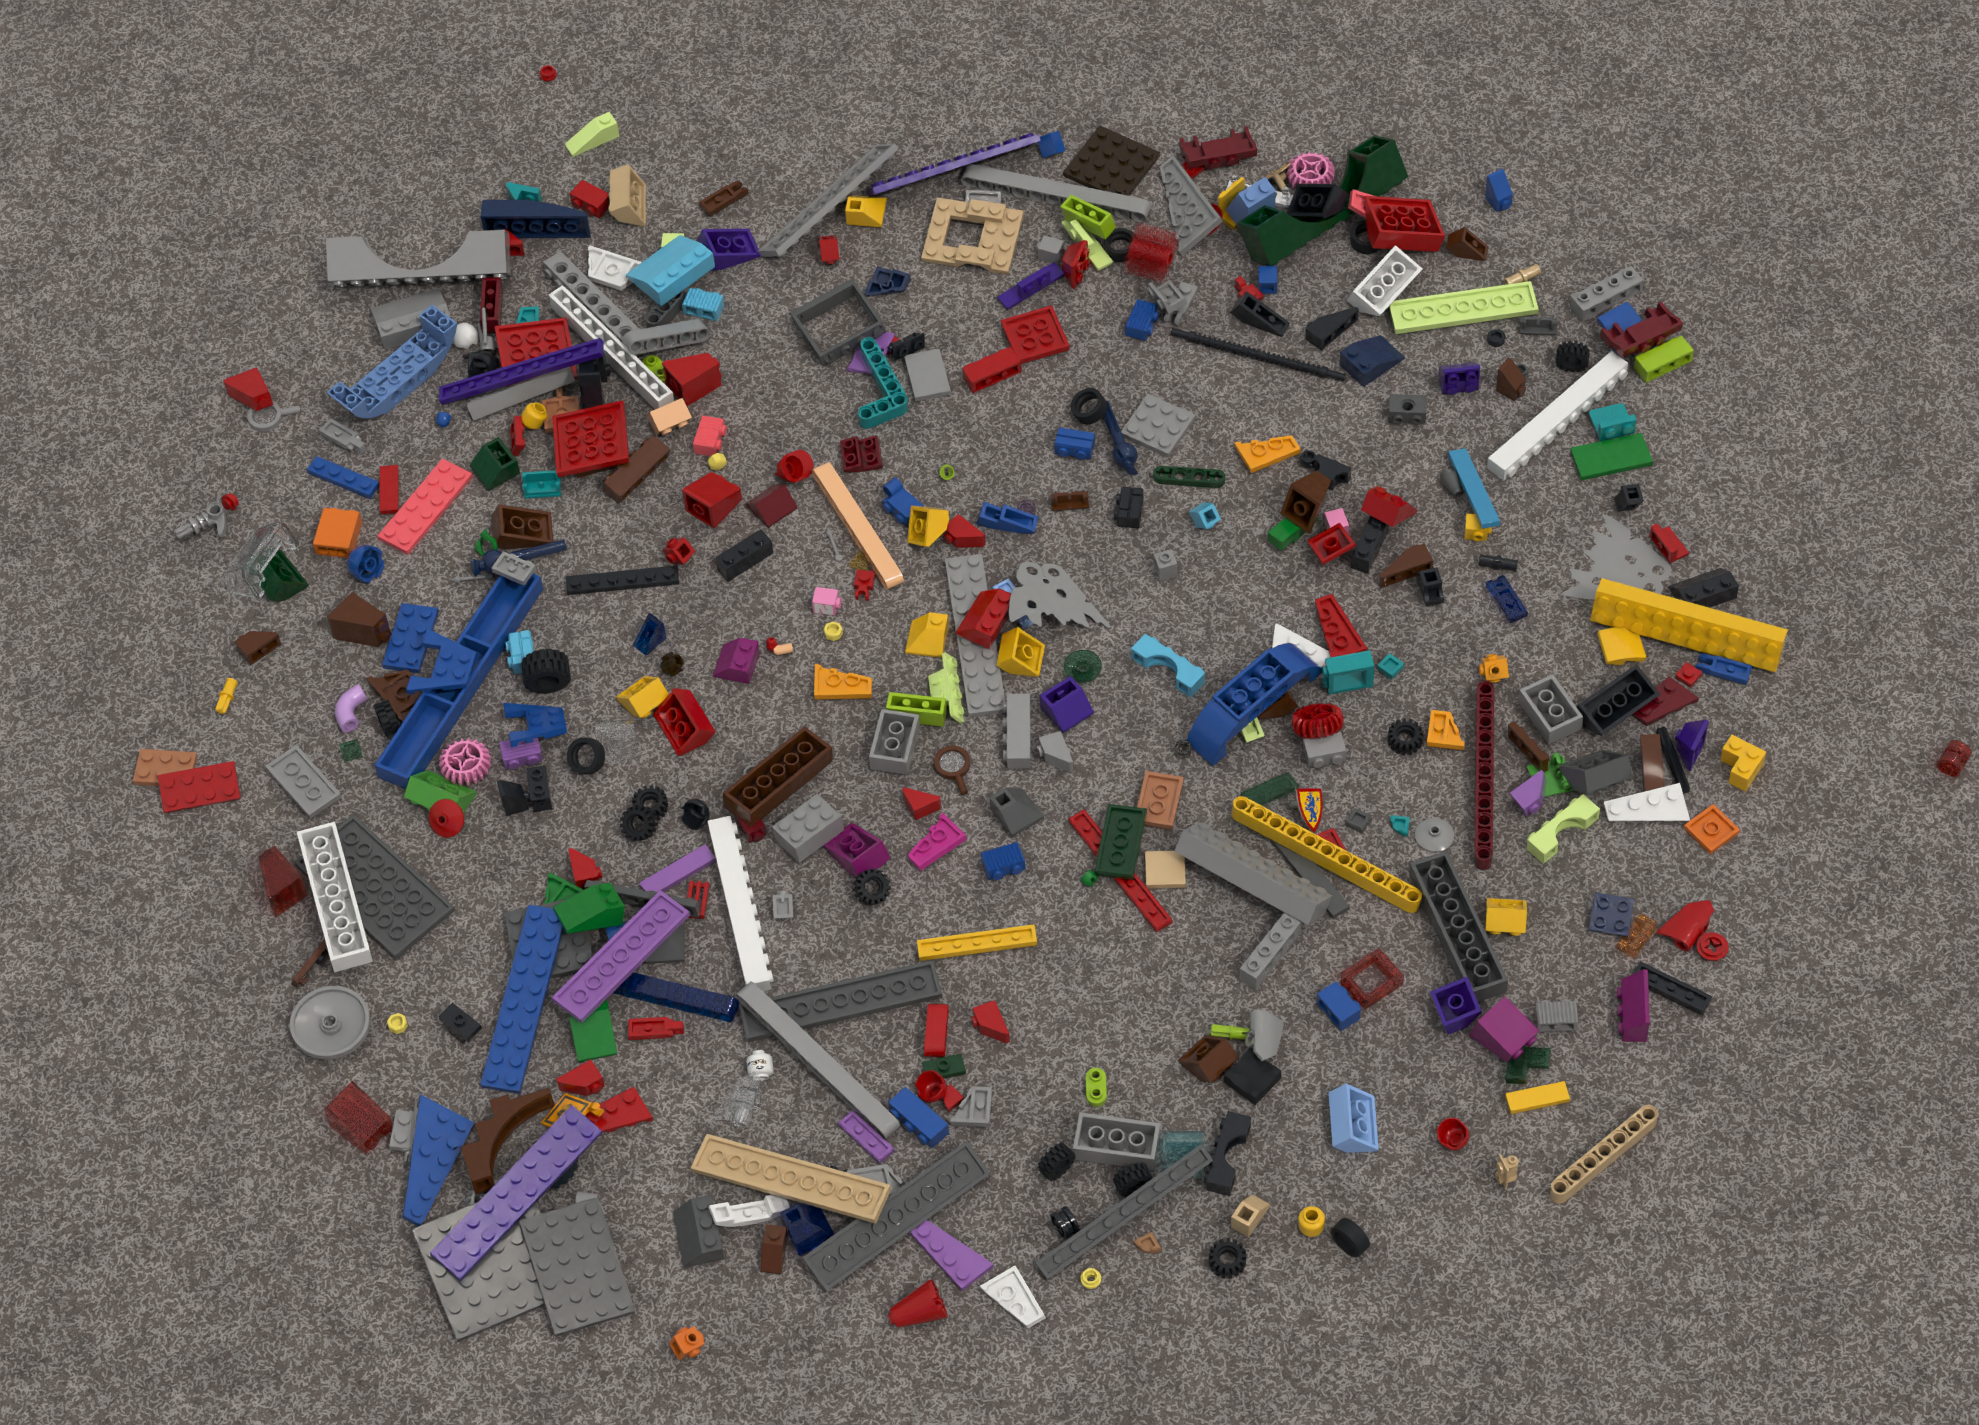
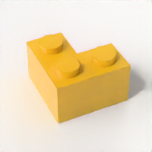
M1731 735L1722 748L1720 761L1733 767L1730 772L1729 784L1746 792L1764 765L1766 751Z

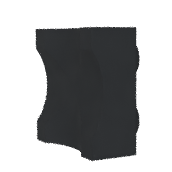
M1251 1047L1237 1064L1224 1074V1083L1254 1105L1281 1079V1070L1265 1060L1261 1061Z

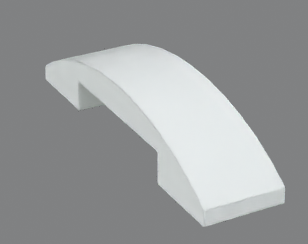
M767 1195L762 1201L732 1206L725 1202L709 1205L708 1207L715 1225L726 1227L757 1224L791 1211L787 1199L776 1195Z

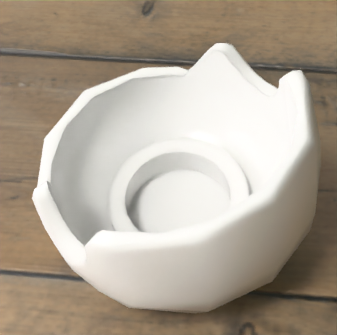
M469 323L458 324L452 344L457 348L469 349L472 344L477 345L479 334L476 328Z

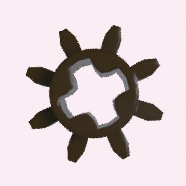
M670 652L661 657L660 667L665 674H670L673 677L683 671L681 667H683L684 661L679 654L674 655L673 652Z

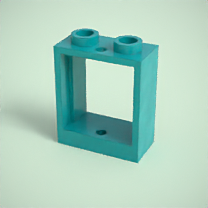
M1370 650L1325 658L1321 680L1323 688H1327L1328 695L1373 687L1374 662Z

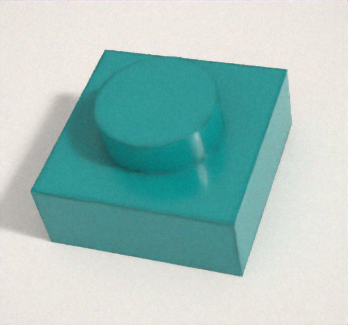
M1390 653L1377 665V670L1390 679H1393L1404 668V663Z

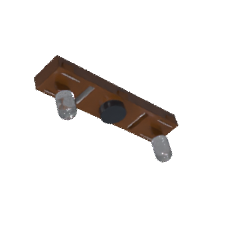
M325 939L294 976L291 985L296 988L299 984L304 986L308 981L305 977L316 963L320 965L326 957L324 952L327 950ZM311 981L305 986L310 991L318 989V986Z

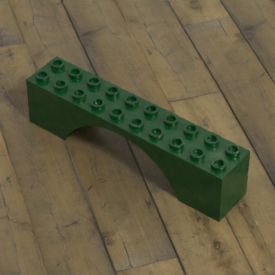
M1373 135L1347 152L1346 169L1339 187L1349 195L1342 211L1327 218L1291 217L1283 210L1264 205L1237 222L1251 260L1269 266L1276 265L1282 258L1290 256L1296 249L1304 247L1310 240L1318 238L1324 231L1332 229L1336 223L1346 220L1350 214L1354 213V211L1348 208L1350 192L1352 190L1380 196L1388 193L1392 187L1400 185L1403 180L1408 178V174L1395 140Z

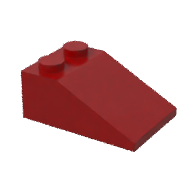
M1382 487L1370 489L1361 508V511L1391 527L1408 519L1418 511L1409 503L1403 501L1400 496L1392 495Z

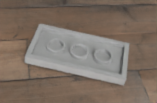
M297 745L265 766L270 775L310 819L342 798L340 792Z

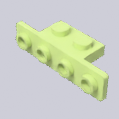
M1076 219L1071 222L1062 221V226L1076 243L1083 240L1088 241V249H1090L1088 259L1098 271L1113 264V260L1091 232L1083 229Z
M944 652L942 653L944 669L928 676L931 697L946 698L950 716L959 723L964 722V709L961 704L962 694L959 690L960 680L956 669L957 661L953 656L951 657Z

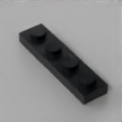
M1641 961L1633 972L1634 974L1641 970H1648L1649 990L1701 1015H1704L1712 1001L1713 996Z

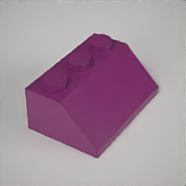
M1641 970L1623 978L1621 986L1617 987V999L1621 1000V1004L1617 1005V1016L1621 1017V1022H1618V1034H1622V1042H1647L1650 1025L1648 970Z

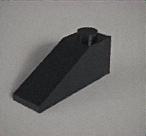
M1249 292L1244 293L1236 301L1230 312L1243 323L1280 337L1284 335L1290 322Z
M1353 307L1319 317L1314 322H1310L1305 329V339L1322 351L1358 320L1359 308Z

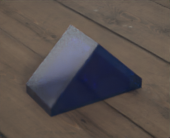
M648 613L633 646L643 654L648 655L667 638L664 623L651 613Z

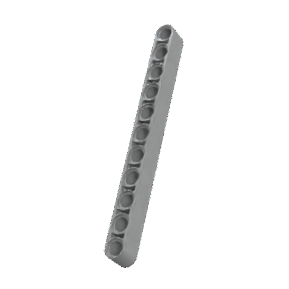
M968 164L961 178V183L966 187L985 191H1002V194L1058 206H1061L1072 194L1111 213L1112 217L1142 223L1146 221L1151 208V203L1142 198L975 164Z
M750 981L736 993L737 999L883 1139L886 1140L900 1127L898 1120L754 982Z

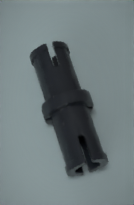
M1480 554L1479 566L1493 567L1495 570H1517V559L1502 558L1501 555L1496 557ZM1490 561H1496V562L1507 563V565H1505V564H1499V563H1492V562H1490Z

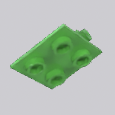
M1559 753L1552 754L1551 760L1548 761V771L1544 772L1547 780L1544 797L1574 790L1559 769V765L1566 763L1565 758L1559 755ZM1533 764L1527 765L1530 777L1539 772Z

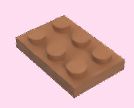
M140 749L133 777L134 785L159 786L158 775L195 768L198 757L197 752Z
M1145 771L1137 807L1147 808L1146 826L1173 830L1184 777Z

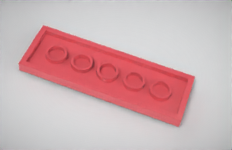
M442 458L378 534V540L409 555L473 478L472 473Z

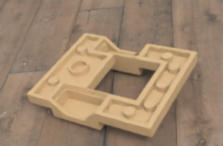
M937 198L921 260L956 267L964 264L979 265L989 272L1009 275L1024 211L1006 208V204L971 199L970 202ZM951 219L984 224L979 246L973 247L960 244L959 248L944 246Z

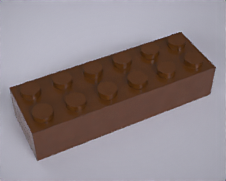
M804 726L724 791L723 807L752 827L833 761L832 747Z

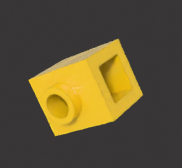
M1466 514L1465 539L1478 542L1487 541L1488 534L1492 533V527L1482 529L1475 514Z

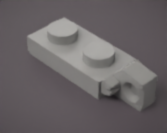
M331 418L319 430L320 435L346 450L352 451L354 449L360 454L367 450L365 443L362 442L358 433Z

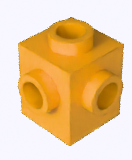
M1488 654L1486 658H1481V664H1479L1480 676H1483L1486 681L1489 680L1491 683L1499 682L1502 678H1509L1507 658L1504 655L1497 656V654Z

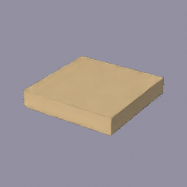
M1145 851L1146 887L1148 889L1186 888L1184 856L1175 851Z

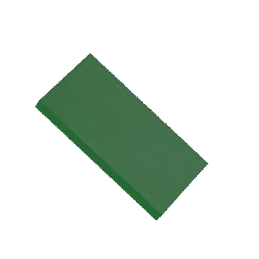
M1642 433L1570 448V453L1581 481L1653 465V460Z

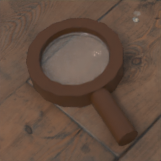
M954 745L940 749L934 758L935 771L944 779L955 780L960 794H967L968 790L962 777L966 775L971 765L969 754L965 749Z

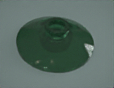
M1089 650L1074 651L1064 661V672L1067 677L1071 676L1079 683L1094 680L1102 669V663L1098 655Z

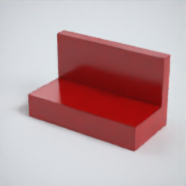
M1658 524L1651 526L1649 537L1669 563L1689 555L1688 550L1669 526L1663 529Z

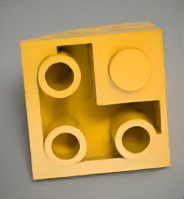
M859 195L849 196L845 210L847 225L882 227L887 198Z

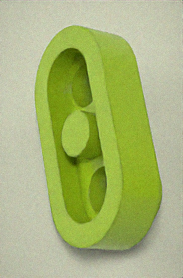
M655 355L645 357L642 363L665 384L660 358Z
M1092 1068L1086 1073L1087 1102L1094 1107L1102 1106L1107 1100L1106 1074L1100 1068ZM1094 1093H1099L1100 1095H1099V1096H1094L1093 1094H1094Z

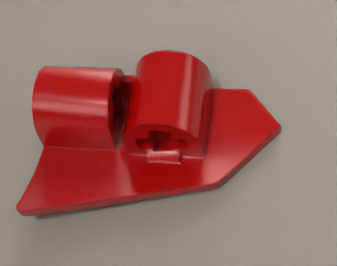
M1710 900L1688 903L1658 929L1656 934L1674 939V944L1677 948L1688 952L1698 936H1702L1709 926L1710 917L1714 913Z

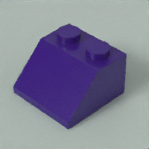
M1468 977L1430 992L1448 1035L1468 1027L1482 1013Z

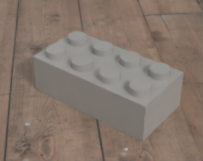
M1079 1112L1073 1145L1075 1160L1129 1167V1164L1132 1163L1135 1165L1137 1162L1139 1164L1142 1162L1147 1165L1149 1170L1154 1171L1161 1135L1160 1123Z

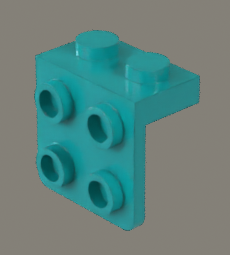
M1623 403L1589 411V417L1599 441L1635 433L1637 419L1635 414L1628 415Z

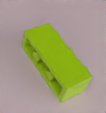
M1072 194L1060 206L1066 221L1071 222L1076 219L1083 229L1105 240L1116 228L1111 213Z
M1681 335L1635 357L1634 369L1644 382L1647 383L1691 362L1694 350Z
M889 692L886 710L919 714L920 724L944 727L947 704L946 698Z

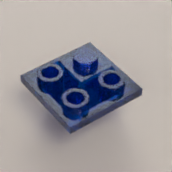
M797 1204L780 1212L782 1224L784 1227H787L788 1236L799 1256L812 1251L835 1235L821 1208L808 1204Z

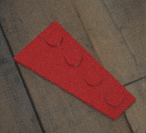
M1333 594L1315 599L1316 611L1330 657L1367 651L1366 645Z

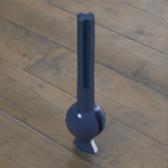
M1107 401L1108 407L1103 417L1116 446L1112 452L1113 461L1117 466L1125 468L1128 474L1137 475L1138 472L1134 467V463L1138 458L1137 449L1133 444L1125 442L1111 405Z
M563 539L510 553L515 554L522 560H528L567 550ZM489 550L483 555L482 560L470 558L474 577L484 570L488 574L498 575L492 572V566L502 552L499 550Z

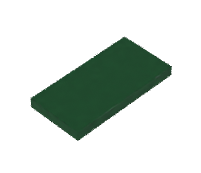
M1108 804L1094 870L1096 875L1134 879L1147 808Z

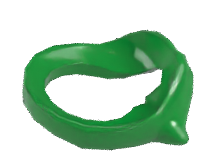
M487 529L481 532V538L475 544V552H478L481 556L485 554L482 549L483 540L489 541L492 544L493 550H498L496 540L487 533Z

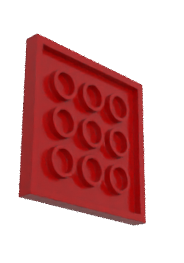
M566 317L495 326L501 368L572 346ZM570 366L574 379L577 380L576 366Z
M623 400L552 416L556 473L558 478L630 462L626 411Z

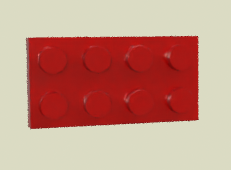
M234 761L158 775L164 813L241 799Z

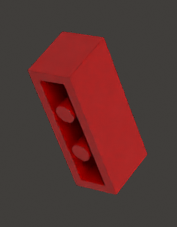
M1010 346L962 367L963 379L972 393H975L1021 373V361Z

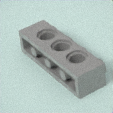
M1284 912L1241 966L1240 981L1256 990L1301 934V921Z

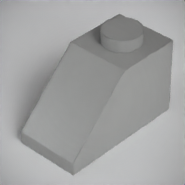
M1061 731L1039 737L1037 751L1040 757L1043 756L1045 763L1067 772H1074L1073 760Z

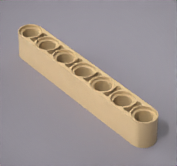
M1652 1105L1643 1106L1554 1179L1550 1188L1551 1200L1558 1204L1566 1202L1654 1129L1657 1123L1658 1110ZM1645 1116H1649V1117H1651L1652 1119H1646V1118H1644V1117H1645ZM1634 1128V1129H1636L1637 1131L1634 1132V1131H1631V1130H1629V1129ZM1619 1140L1623 1143L1618 1144L1615 1141ZM1600 1153H1606V1154H1608V1155H1607V1156H1603V1155H1601ZM1585 1165H1591L1593 1168H1587ZM1571 1177H1576V1178H1578L1579 1180H1572V1179H1570V1178H1571ZM1561 1189V1190H1563L1564 1192L1559 1193V1192H1557V1191H1555V1190Z

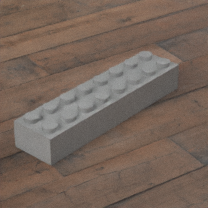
M1198 822L1183 830L1175 848V852L1306 925H1310L1325 915L1332 895L1327 893L1324 888L1310 884L1309 880L1294 875L1289 869L1281 868L1275 861L1261 857L1257 851L1249 850L1243 847L1242 843L1227 838L1224 833L1212 830L1206 823Z

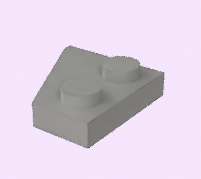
M972 1086L967 1093V1097L959 1105L955 1116L951 1117V1126L990 1127L992 1087Z

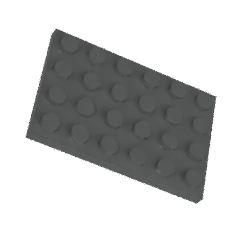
M599 1197L519 1220L555 1337L635 1313Z

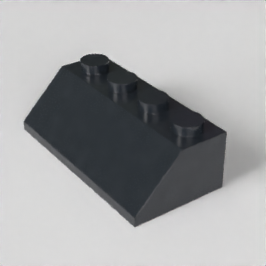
M1636 664L1578 704L1577 709L1583 716L1582 725L1586 729L1602 736L1657 698L1660 693Z

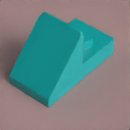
M506 182L507 194L511 200L542 201L540 188Z

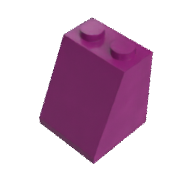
M1503 997L1476 1022L1469 1036L1508 1063L1512 1058L1514 1060L1518 1059L1524 1051L1522 1049L1526 1045L1531 1047L1537 1041L1536 1035L1539 1030L1506 997Z

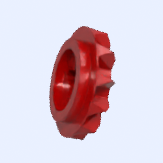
M1714 932L1703 934L1699 937L1696 944L1700 957L1706 958L1707 961L1715 960L1717 962L1721 958L1724 959L1729 949L1725 937ZM1710 942L1713 947H1716L1715 952L1708 949Z

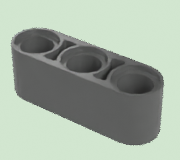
M683 291L662 306L656 304L646 315L647 328L667 325L683 309Z

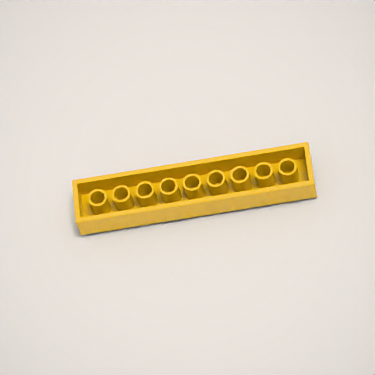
M1603 578L1596 590L1590 621L1617 628L1623 627L1639 635L1742 662L1772 672L1777 671L1788 629Z

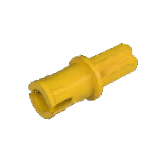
M227 678L223 690L219 693L220 698L215 708L219 714L226 713L230 701L234 698L233 693L238 683L235 679Z

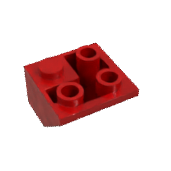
M1087 240L1068 246L1061 259L1062 270L1072 289H1075L1077 284L1082 282L1083 273L1090 266V260H1088L1090 249H1088Z

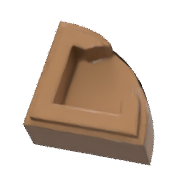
M1152 1232L1133 1240L1134 1245L1145 1253L1161 1252V1247Z

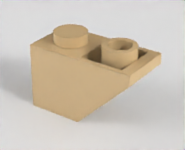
M1254 1195L1244 1199L1231 1216V1228L1249 1238L1269 1209L1270 1204Z

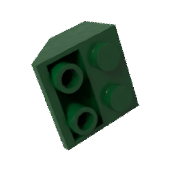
M499 437L484 444L470 464L471 469L488 491L520 474L517 459Z

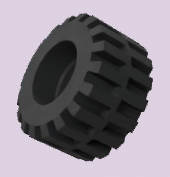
M540 649L527 654L522 659L523 685L531 692L538 694L554 693L567 687L571 681L569 659L564 652H559L556 649Z

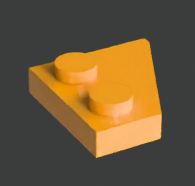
M1431 710L1427 746L1464 750V741L1460 738L1459 730L1454 724L1451 712Z

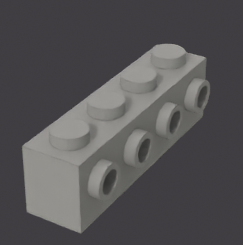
M1632 266L1621 269L1618 273L1605 277L1602 281L1571 296L1570 308L1583 322L1641 292L1644 280Z

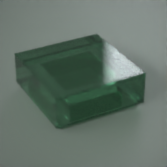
M358 739L339 744L344 762L363 757Z

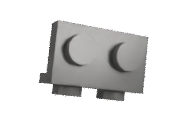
M1170 280L1157 288L1152 282L1148 284L1151 289L1148 291L1151 298L1156 300L1160 309H1165L1168 314L1187 304L1185 297Z

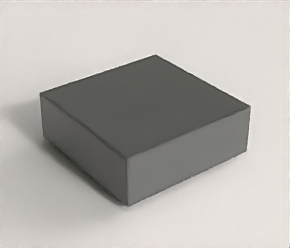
M1354 808L1346 820L1345 826L1363 833L1372 816Z

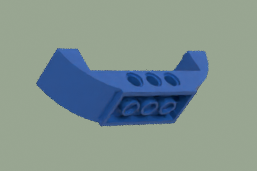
M1284 643L1272 649L1268 648L1212 696V699L1194 722L1186 742L1207 762L1214 766L1227 755L1226 743L1303 677L1310 683L1322 674V668L1295 644Z

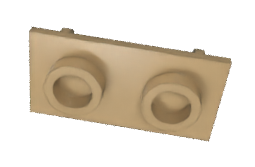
M1499 1154L1495 1176L1498 1183L1503 1184L1506 1190L1508 1183L1515 1181L1517 1178L1519 1160L1515 1156L1503 1158Z

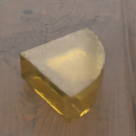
M858 550L849 565L856 570H868L867 558L863 552Z

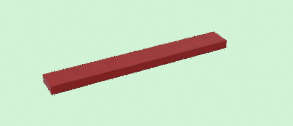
M1084 809L1068 818V822L1097 857L1102 831ZM1136 873L1133 880L1113 877L1156 933L1173 923L1172 918Z

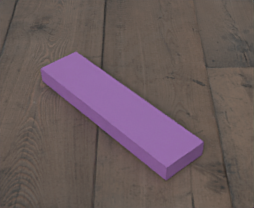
M705 844L643 880L639 885L643 891H655L658 893L661 890L665 892L716 862V857Z

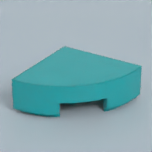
M1390 815V823L1394 831L1408 837L1410 817Z

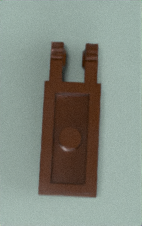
M739 180L701 200L699 207L711 217L738 199L747 196L749 190L746 187L741 188L742 183Z

